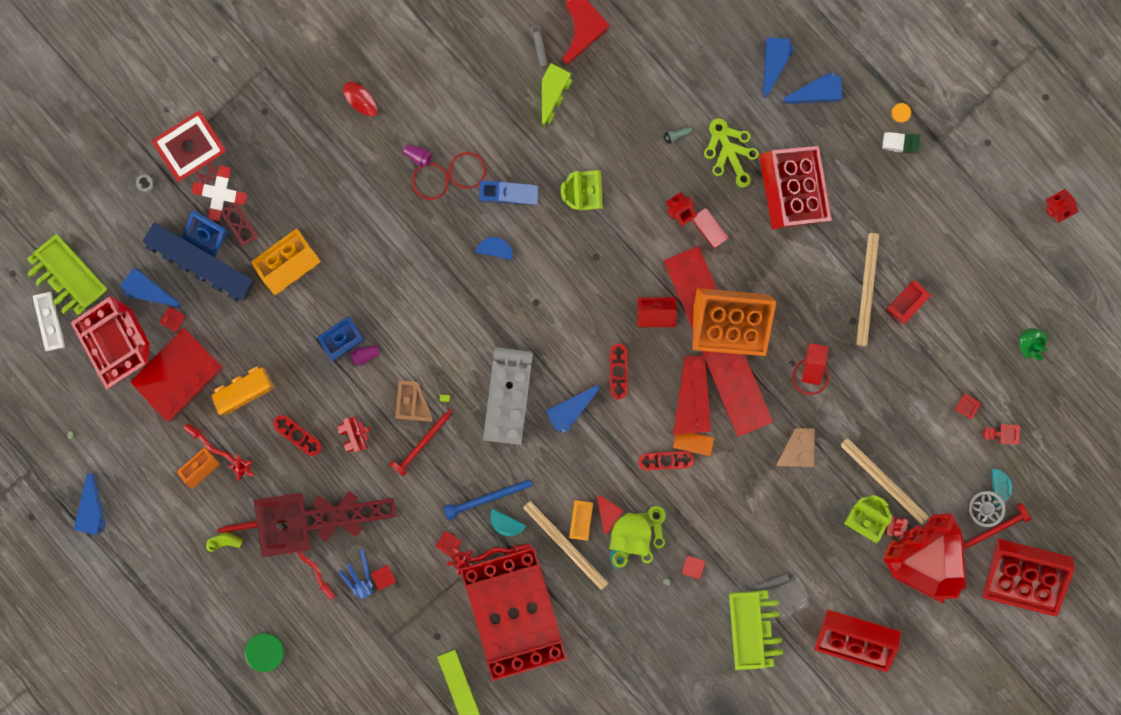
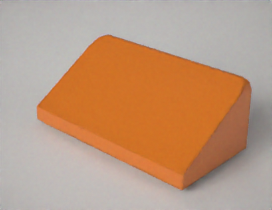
M696 433L675 434L672 448L710 457L714 438Z
M204 447L176 472L183 482L193 489L220 466V463Z

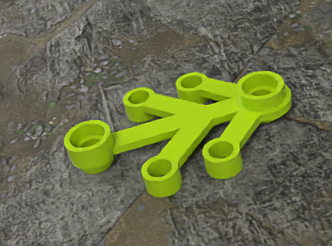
M723 119L713 120L709 126L712 137L708 148L704 151L705 158L713 159L715 157V147L719 139L723 145L718 161L712 169L713 175L719 177L723 174V166L728 156L737 175L735 179L737 186L740 188L748 187L751 183V176L743 171L735 153L744 155L749 160H755L759 154L758 150L729 142L727 136L737 138L741 143H747L750 139L749 132H740L728 128L726 121ZM716 125H721V126H722V130H721V131H717V130L715 129V126H716ZM746 134L748 139L742 140L741 135ZM712 150L713 156H707L706 152ZM754 151L756 156L750 157L749 152ZM716 167L721 168L722 172L720 174L715 173ZM745 176L747 182L742 183L740 177Z
M653 506L647 513H639L637 515L645 518L651 528L654 526L655 539L653 545L657 549H662L665 545V540L662 537L661 524L665 521L666 513L663 508ZM658 513L660 517L659 519H654L652 515ZM657 540H662L663 544L661 546H657L655 542ZM650 545L648 555L651 556V559L649 561H645L643 558L644 556H641V560L645 564H649L653 560L652 553H650ZM616 552L612 558L614 566L617 568L625 567L628 562L627 557L631 553ZM618 557H622L624 559V562L622 564H618L616 562V559Z

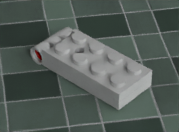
M495 347L483 440L522 445L533 352ZM507 382L513 383V387L511 389L506 388Z

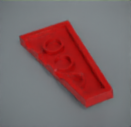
M704 355L684 357L681 387L678 394V406L675 413V425L672 435L711 432Z

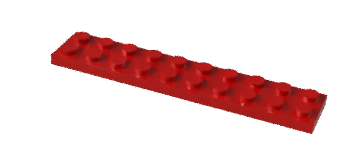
M699 246L663 260L692 331L697 288L717 290ZM701 351L737 437L773 423L745 354Z

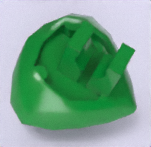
M1036 328L1025 329L1021 333L1019 347L1025 359L1034 357L1036 360L1044 359L1040 352L1047 351L1045 345L1048 342V335Z

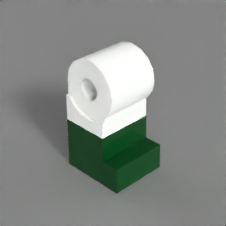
M884 133L882 149L917 154L919 152L920 135Z

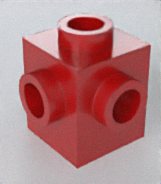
M1066 189L1045 199L1047 214L1050 218L1054 217L1058 223L1079 212L1075 198Z
M682 192L665 202L669 208L666 210L672 220L676 219L681 227L697 217L693 209L695 204L689 196L686 198Z

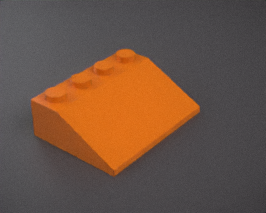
M697 288L693 312V350L766 356L776 300L769 294Z

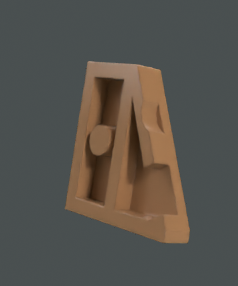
M399 380L395 419L433 422L418 382Z
M795 428L776 466L814 467L815 429Z

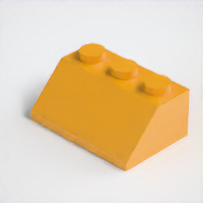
M297 228L251 261L260 278L274 296L321 262Z
M258 366L248 371L249 375L243 378L238 376L231 380V385L227 387L222 385L214 390L215 393L211 396L218 414L226 416L275 389L266 370L262 367L260 369Z

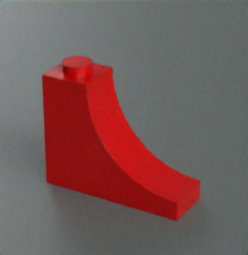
M566 0L565 8L571 15L575 29L573 42L569 50L562 57V62L566 66L610 29V25L588 0Z

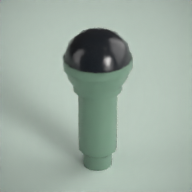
M686 127L675 132L667 131L664 134V140L666 143L672 144L678 138L689 135L692 129L691 127Z

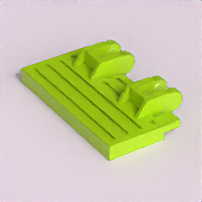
M57 234L27 258L32 266L37 261H40L27 273L29 277L35 276L43 268L47 270L35 282L37 286L47 281L57 293L61 292L64 288L66 289L53 301L55 306L59 305L69 295L73 299L62 308L61 312L63 314H66L73 308V311L79 316L108 292V289Z
M768 590L730 592L729 600L735 670L774 667V658H765V656L782 655L783 650L778 648L764 650V644H779L782 642V638L772 637L770 620H762L761 618L779 617L780 612H761V606H776L779 604V600L769 599Z

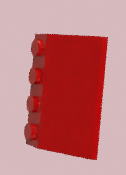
M819 146L771 150L759 155L772 230L832 221Z
M183 328L130 383L167 422H172L225 367Z
M998 538L992 554L982 598L1057 617L1075 570L1073 557Z

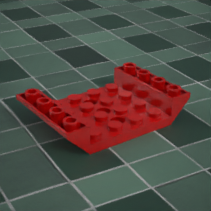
M534 547L460 569L487 658L492 681L567 659ZM534 602L537 604L538 609L535 613L527 611L526 606L528 603ZM513 607L519 610V616L515 619L510 618L508 615V610ZM497 613L500 615L501 620L498 624L491 623V614Z

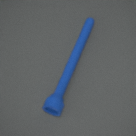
M526 480L456 506L455 504L445 505L443 507L448 521L454 519L459 512L529 488L533 485V482Z

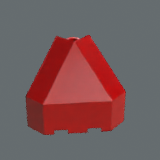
M934 514L928 518L929 522L923 526L917 525L906 532V537L900 541L894 540L889 543L883 559L895 579L944 604L945 599H958L961 590L966 589L963 534L952 514Z

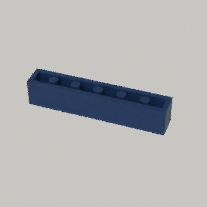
M155 222L142 241L147 244L145 248L151 252L156 253L159 251L163 254V259L170 263L173 260L179 263L178 268L187 273L190 270L196 273L195 278L204 283L206 280L212 282L211 287L219 292L222 290L229 292L228 297L236 302L239 299L244 301L255 283L254 280Z

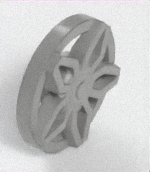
M982 491L972 498L969 504V513L973 521L978 525L992 527L1002 521L1006 513V506L1002 497L997 493ZM986 494L989 498V501H985ZM982 495V502L975 501L977 497ZM991 495L995 496L998 500L991 502ZM1001 503V505L998 507H995L994 504ZM973 504H979L980 507L977 508ZM1000 508H1002L1001 517L995 510H999ZM973 509L975 511H980L977 518L973 513ZM995 514L998 520L993 518L992 515ZM981 515L985 517L982 521H980ZM988 517H989L990 520L993 521V523H984V522L988 519Z

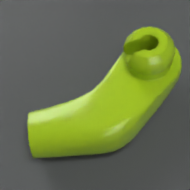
M224 532L209 538L206 542V548L210 552H214L223 546L240 548L244 539L232 533Z

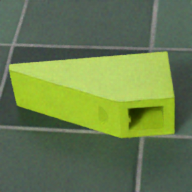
M552 63L542 79V126L544 127L546 123L550 124L553 120L555 106H560L564 98L561 96L564 89L568 90L573 81L570 79L571 73Z

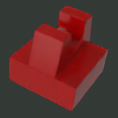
M892 517L890 524L886 528L885 535L906 537L908 519Z

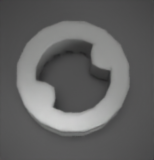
M143 174L137 178L136 186L142 192H149L154 188V181L149 175ZM145 178L150 182L147 188H143V185L140 184L141 180Z

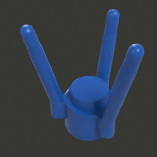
M363 549L360 550L367 582L365 580L359 581L349 563L346 566L356 583L355 585L351 583L342 571H339L340 576L351 588L354 595L358 596L359 600L372 594L371 588L374 587Z

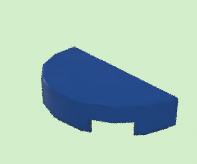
M489 237L483 240L475 253L513 260L510 245L498 237Z

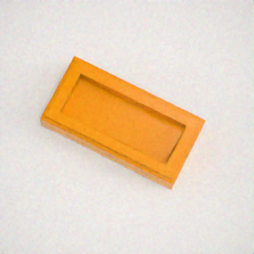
M574 500L569 538L588 541L593 502Z

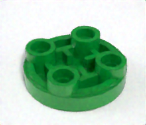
M261 633L249 640L245 648L247 663L251 668L259 672H269L277 668L285 654L281 641L269 633Z

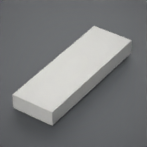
M53 292L34 295L33 300L45 352L65 348L57 309L53 303Z

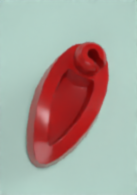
M347 82L344 85V96L355 110L367 116H375L377 114L376 103L363 86L355 82Z

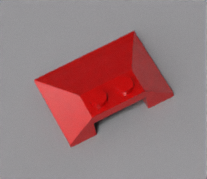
M114 297L106 298L70 322L106 390L148 364L150 342L132 309Z

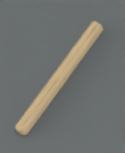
M869 233L856 343L858 346H867L879 242V234Z
M845 439L841 443V447L919 523L923 524L928 520V515L849 439Z
M531 501L523 507L599 589L602 590L608 585L603 576Z

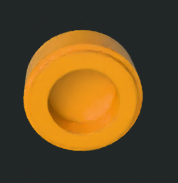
M899 103L892 108L891 116L896 122L903 123L910 118L911 109L907 104Z

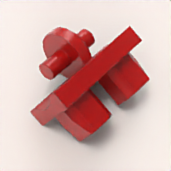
M356 416L344 419L343 423L337 426L340 435L347 433L350 440L344 442L345 451L359 452L367 449L365 441L368 440L366 432L371 431L370 427L364 428L362 422L358 423Z

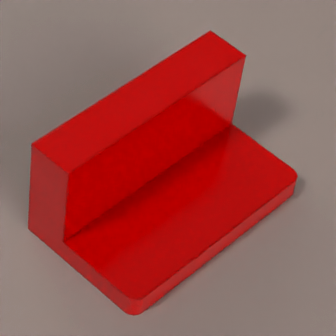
M638 297V327H676V297Z

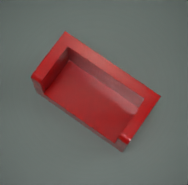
M913 280L886 310L903 325L931 295Z

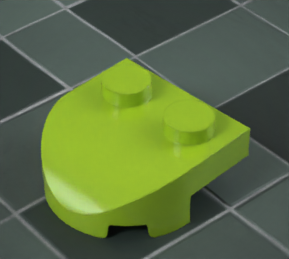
M576 171L570 173L569 177L561 185L563 201L570 208L576 210L603 209L601 171Z
M871 495L870 497H862L852 507L844 524L873 542L878 543L886 527L891 522L892 514H890L885 500Z
M628 514L621 517L613 527L609 549L647 556L651 540V527L647 520L637 514Z

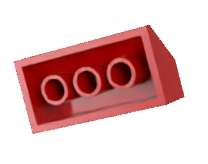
M827 609L820 626L814 651L888 673L899 650L901 631Z

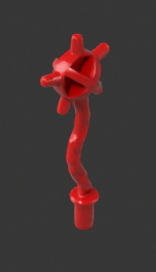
M186 423L183 429L193 435L194 439L199 438L210 452L221 455L232 463L228 464V468H231L237 475L238 481L246 475L254 476L250 471L251 460L240 459L238 454L234 458L229 453L214 448L205 436L201 434V429L197 430Z
M302 551L296 552L304 563H307L314 569L316 579L320 585L319 590H322L329 600L333 599L336 595L328 586L329 583H325L322 580L317 564L308 559Z
M530 543L518 546L515 544L514 548L511 549L494 547L477 557L470 556L473 553L472 550L465 553L459 552L458 548L454 547L455 554L452 561L447 562L446 565H453L457 568L456 574L460 575V569L473 565L470 562L482 561L496 552L513 554L529 549L531 546Z

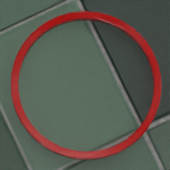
M464 152V153H461V154L457 155V156L452 160V162H451V164H450V167H449V173H450V177H451L452 181H453L457 186H459V187H461V188H465V189H471V188H474V187L478 186V185L480 184V181H479L476 185L470 186V187L461 186V185H459L458 183H456L455 180H454L453 177H452V174H451V167H452L453 162H454L459 156L465 155V154L474 155V156H476L477 158H479L480 161H481L482 164H483V167H484V174H483V177H482V179H481L480 181H483V179H484V177H485L486 167H485V164H484L483 160H482L478 155H476V154H474V153H471V152Z
M429 163V165H433V166L439 167V168L442 169L443 172L445 173L446 178H447V184H446L445 190H444L439 196L433 197V198L424 197V196H422L421 194H419V193L417 192L416 188H415V185H414V178H415L416 173H417L422 167H419V168L415 171V173H414V175H413V178H412V185H413V188H414L415 192H416L420 197H422V198H424V199H427V200H433V199H437V198L441 197V196L446 192V190H447V188H448V184H449V179H448V175H447L446 171H445L441 166H439V165H437V164H434V163Z
M804 359V360L800 361V362L795 366V368H794V370H793V373H792V381H793V384H794V386L796 387V389H797L798 391H800L801 393H803V394H806V395H815V394H818V393H820L821 391H823V390L825 389V387L827 386V384H828V380H829L828 370H827V368H826V366H825V370H826V373H827V380H826V383H825L824 387H823L820 391L815 392V393H806V392H803L802 390H800V389L797 387V385H796V383H795L794 373H795V370H796V368L798 367V365L805 361V359Z

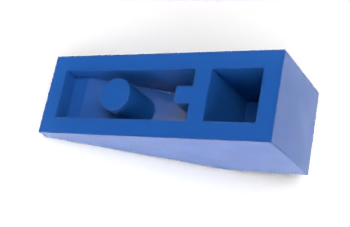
M767 38L765 41L763 98L768 96L789 56L793 54V44H790V39Z
M836 73L824 74V77H820L783 99V104L840 102L842 99L841 76H836Z
M133 268L120 285L124 289L122 293L130 299L134 297L179 308L182 305L136 268Z
M598 385L546 410L556 432L560 430L563 433L571 429L570 425L576 421L600 389Z
M87 473L73 530L100 535V531L103 532L106 521L103 520L104 513L95 474Z

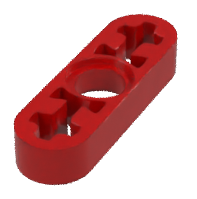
M615 344L610 349V393L615 399H623L628 392L627 349L622 344ZM617 347L624 351V354L620 356V361L625 360V364H613V360L617 361V355L613 354ZM616 366L623 367L624 375L616 377L613 374V369ZM613 379H625V383L621 382V389H624L621 396H617V393L613 392V389L617 388V382L613 383Z
M280 415L274 419L273 426L275 430L306 454L316 456L321 452L322 445L320 441L289 417ZM286 419L285 424L288 427H291L292 424L295 426L289 431L288 435L285 434L288 431L286 428L282 427L279 429V420L283 421ZM295 430H300L303 433V438L300 441H295L292 437ZM307 436L310 437L307 440L309 443H317V451L309 452L310 447L307 444H304V447L301 446Z
M688 451L645 453L638 459L639 467L646 471L689 468L694 463V457ZM673 454H677V458H683V454H687V457H690L691 460L687 462V465H684L683 462H677L678 466H674L675 458ZM654 455H658L657 463L659 467L655 468V463L649 464V467L646 468L645 464L641 463L645 456H648L649 460H655ZM664 455L670 456L672 460L671 464L667 467L663 466L660 462L661 457Z

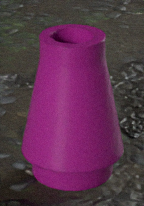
M409 144L403 150V154L420 167H427L433 155L429 152V149Z
M374 345L354 348L350 355L354 366L359 365L361 367L375 357L380 356L377 346Z

